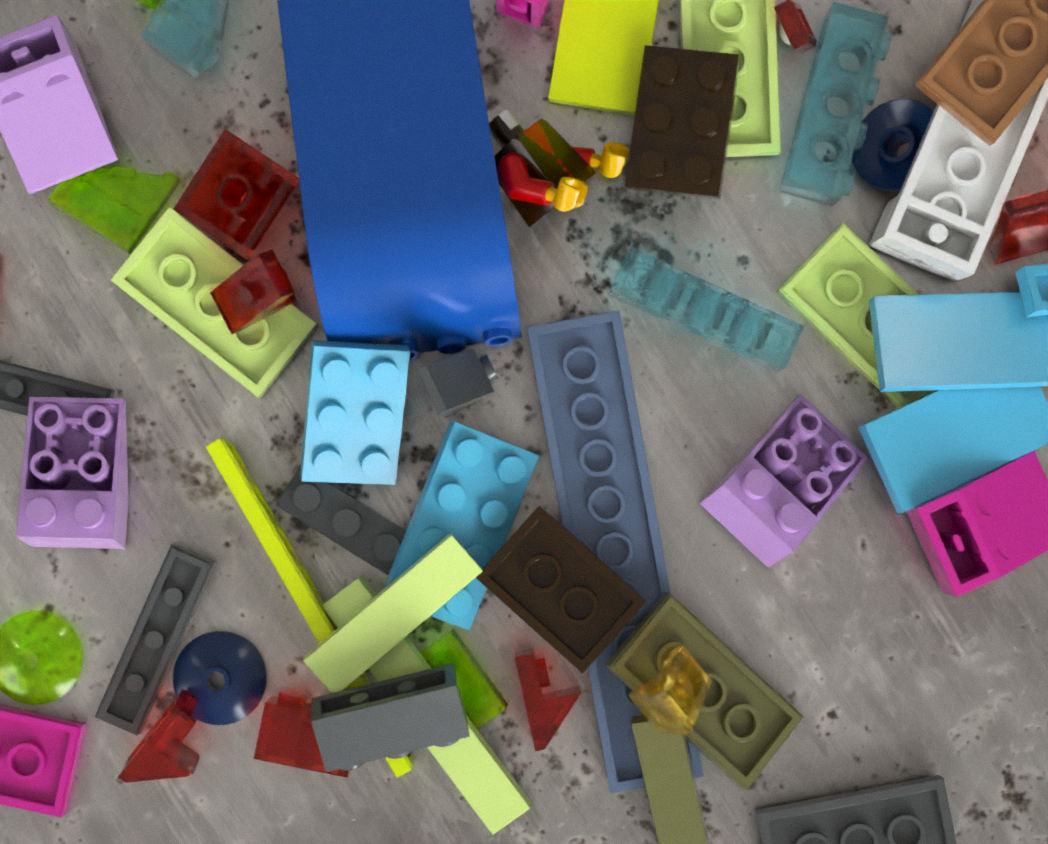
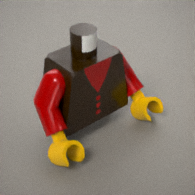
M507 109L489 123L491 135L502 147L494 156L499 185L529 227L554 208L565 212L581 207L588 190V185L585 182L596 173L593 168H598V171L607 178L617 177L622 173L623 167L626 166L630 152L627 146L616 142L606 143L602 155L595 154L593 148L570 146L543 119H540L524 130Z

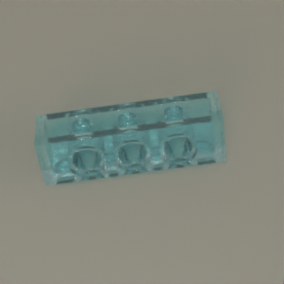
M833 2L826 12L779 189L780 193L833 206L841 200L842 195L849 196L856 175V169L849 167L853 151L861 150L868 129V124L861 122L865 105H873L879 88L880 78L873 77L877 60L884 61L891 42L892 33L885 32L889 16ZM839 53H853L859 60L860 69L857 71L845 69L840 64ZM832 96L842 98L848 106L847 116L839 117L833 115L827 107V98ZM826 141L832 144L836 150V160L834 162L820 160L815 153L816 142Z
M631 246L608 293L610 297L774 372L785 370L804 328L803 325Z

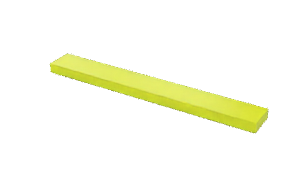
M219 438L205 447L320 644L338 627L321 606L325 603L231 439ZM364 672L345 689L371 684V681ZM412 752L402 758H385L396 778L409 772L415 760Z

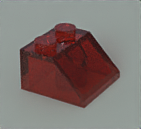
M224 129L173 210L248 260L297 186L299 177Z

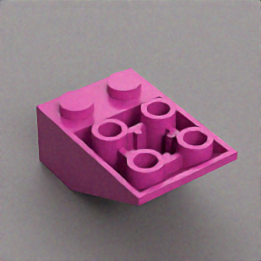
M1035 451L906 511L942 593L958 597L994 581L1048 551V480Z

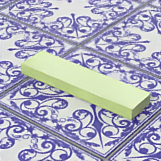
M450 532L303 657L304 663L331 693L344 690L483 572L482 568Z

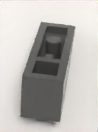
M474 349L417 368L438 414L445 418L495 394L491 384L499 380L488 356L485 355L478 359Z

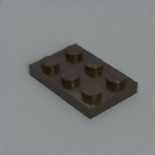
M645 45L625 181L627 189L720 200L740 66V56L738 54Z
M540 505L482 569L483 572L476 577L582 674L647 603L638 592Z

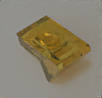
M682 644L667 654L658 676L631 691L629 697L657 731L685 735L692 731L712 680Z

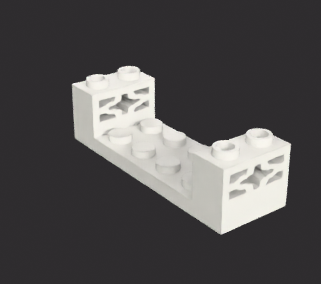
M972 0L963 24L983 0ZM1048 78L991 146L987 145L937 104L900 193L886 203L869 246L952 282H957L974 275L1048 100Z

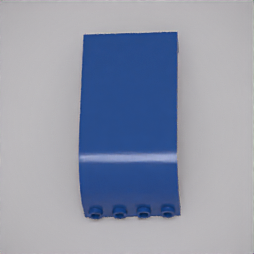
M278 0L307 247L316 298L327 341L407 345L410 350L409 360L417 358L419 353L438 350L443 354H452L463 351L468 345L485 343V345L492 347L502 346L512 342L513 338L522 337L469 0Z

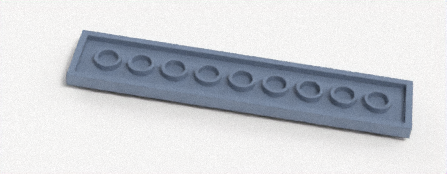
M620 310L527 327L562 525L647 601L588 667L610 793L645 787L631 720L632 716L657 712L609 670L605 664L663 593H671ZM686 739L694 777H704L699 750Z

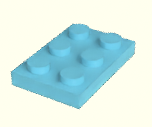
M312 340L300 467L302 482L396 485L410 350L407 345Z

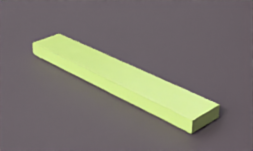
M361 575L321 606L335 625L340 627L373 599L376 593ZM406 636L368 669L379 682L431 669V667L409 637ZM467 716L470 737L459 739V741L450 746L437 747L434 745L427 748L491 834L494 835L528 811L533 803Z

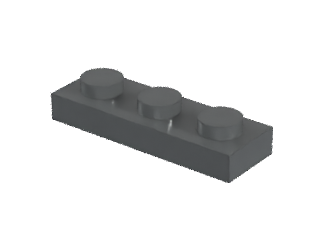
M300 465L276 503V506L381 572L389 575L406 529L332 483L302 482Z

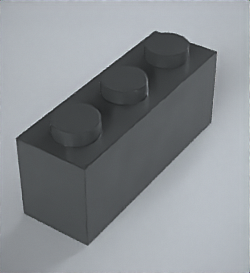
M453 663L312 698L311 724L326 772L337 769L353 770L366 762L386 757L391 759L402 758L414 750L434 745L446 747L456 743L459 739L470 737L467 713Z

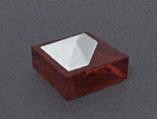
M787 0L774 7L780 20V38L786 44L792 46L793 50L799 53H804L817 46L816 43L818 42L800 4Z

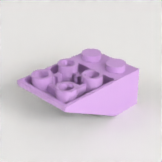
M58 14L0 37V132L29 194L119 160L76 41Z
M800 394L731 466L700 504L769 568L797 549L867 461L868 457Z
M29 397L16 537L31 547L125 549L129 508L126 400L115 398Z

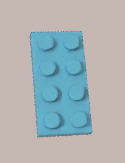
M450 420L383 589L450 532L483 569L505 543L539 455ZM474 578L435 611L431 617L470 630L486 587L478 579Z

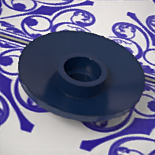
M894 99L877 106L862 120L853 138L852 159L856 171L863 180L881 190H901L933 115V111L928 106L913 99ZM909 143L907 151L898 157L897 152L900 146Z
M214 631L200 635L184 647L175 662L173 670L175 695L183 709L193 718L203 723L228 725L242 720L258 706L266 689L267 672L260 652L249 640L236 633ZM212 672H219L224 676L225 684L222 688L217 689L210 685L209 676Z

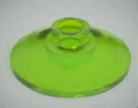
M28 611L18 614L2 624L0 627V690L4 694L20 703L40 705L62 697L74 686L82 669L83 650L77 633L67 621L50 612ZM27 651L34 652L38 657V663L35 668H30L24 663V655Z

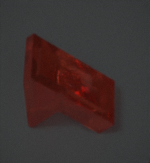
M273 249L257 254L210 292L231 334L261 321L296 301L295 291Z
M531 648L515 652V661L535 751H539L547 747L580 696L581 689L580 686L543 694L542 688L551 686L545 658L536 660L534 650Z
M184 689L181 690L128 756L118 778L125 783L187 777L194 774L200 756L182 743V741L197 721L191 716L198 701L196 697Z

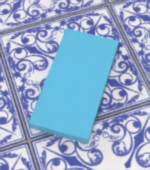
M1020 292L873 296L869 300L880 392L1048 386V315L1026 317Z
M1040 386L936 390L860 425L858 428L898 514L911 510L1048 444V402Z

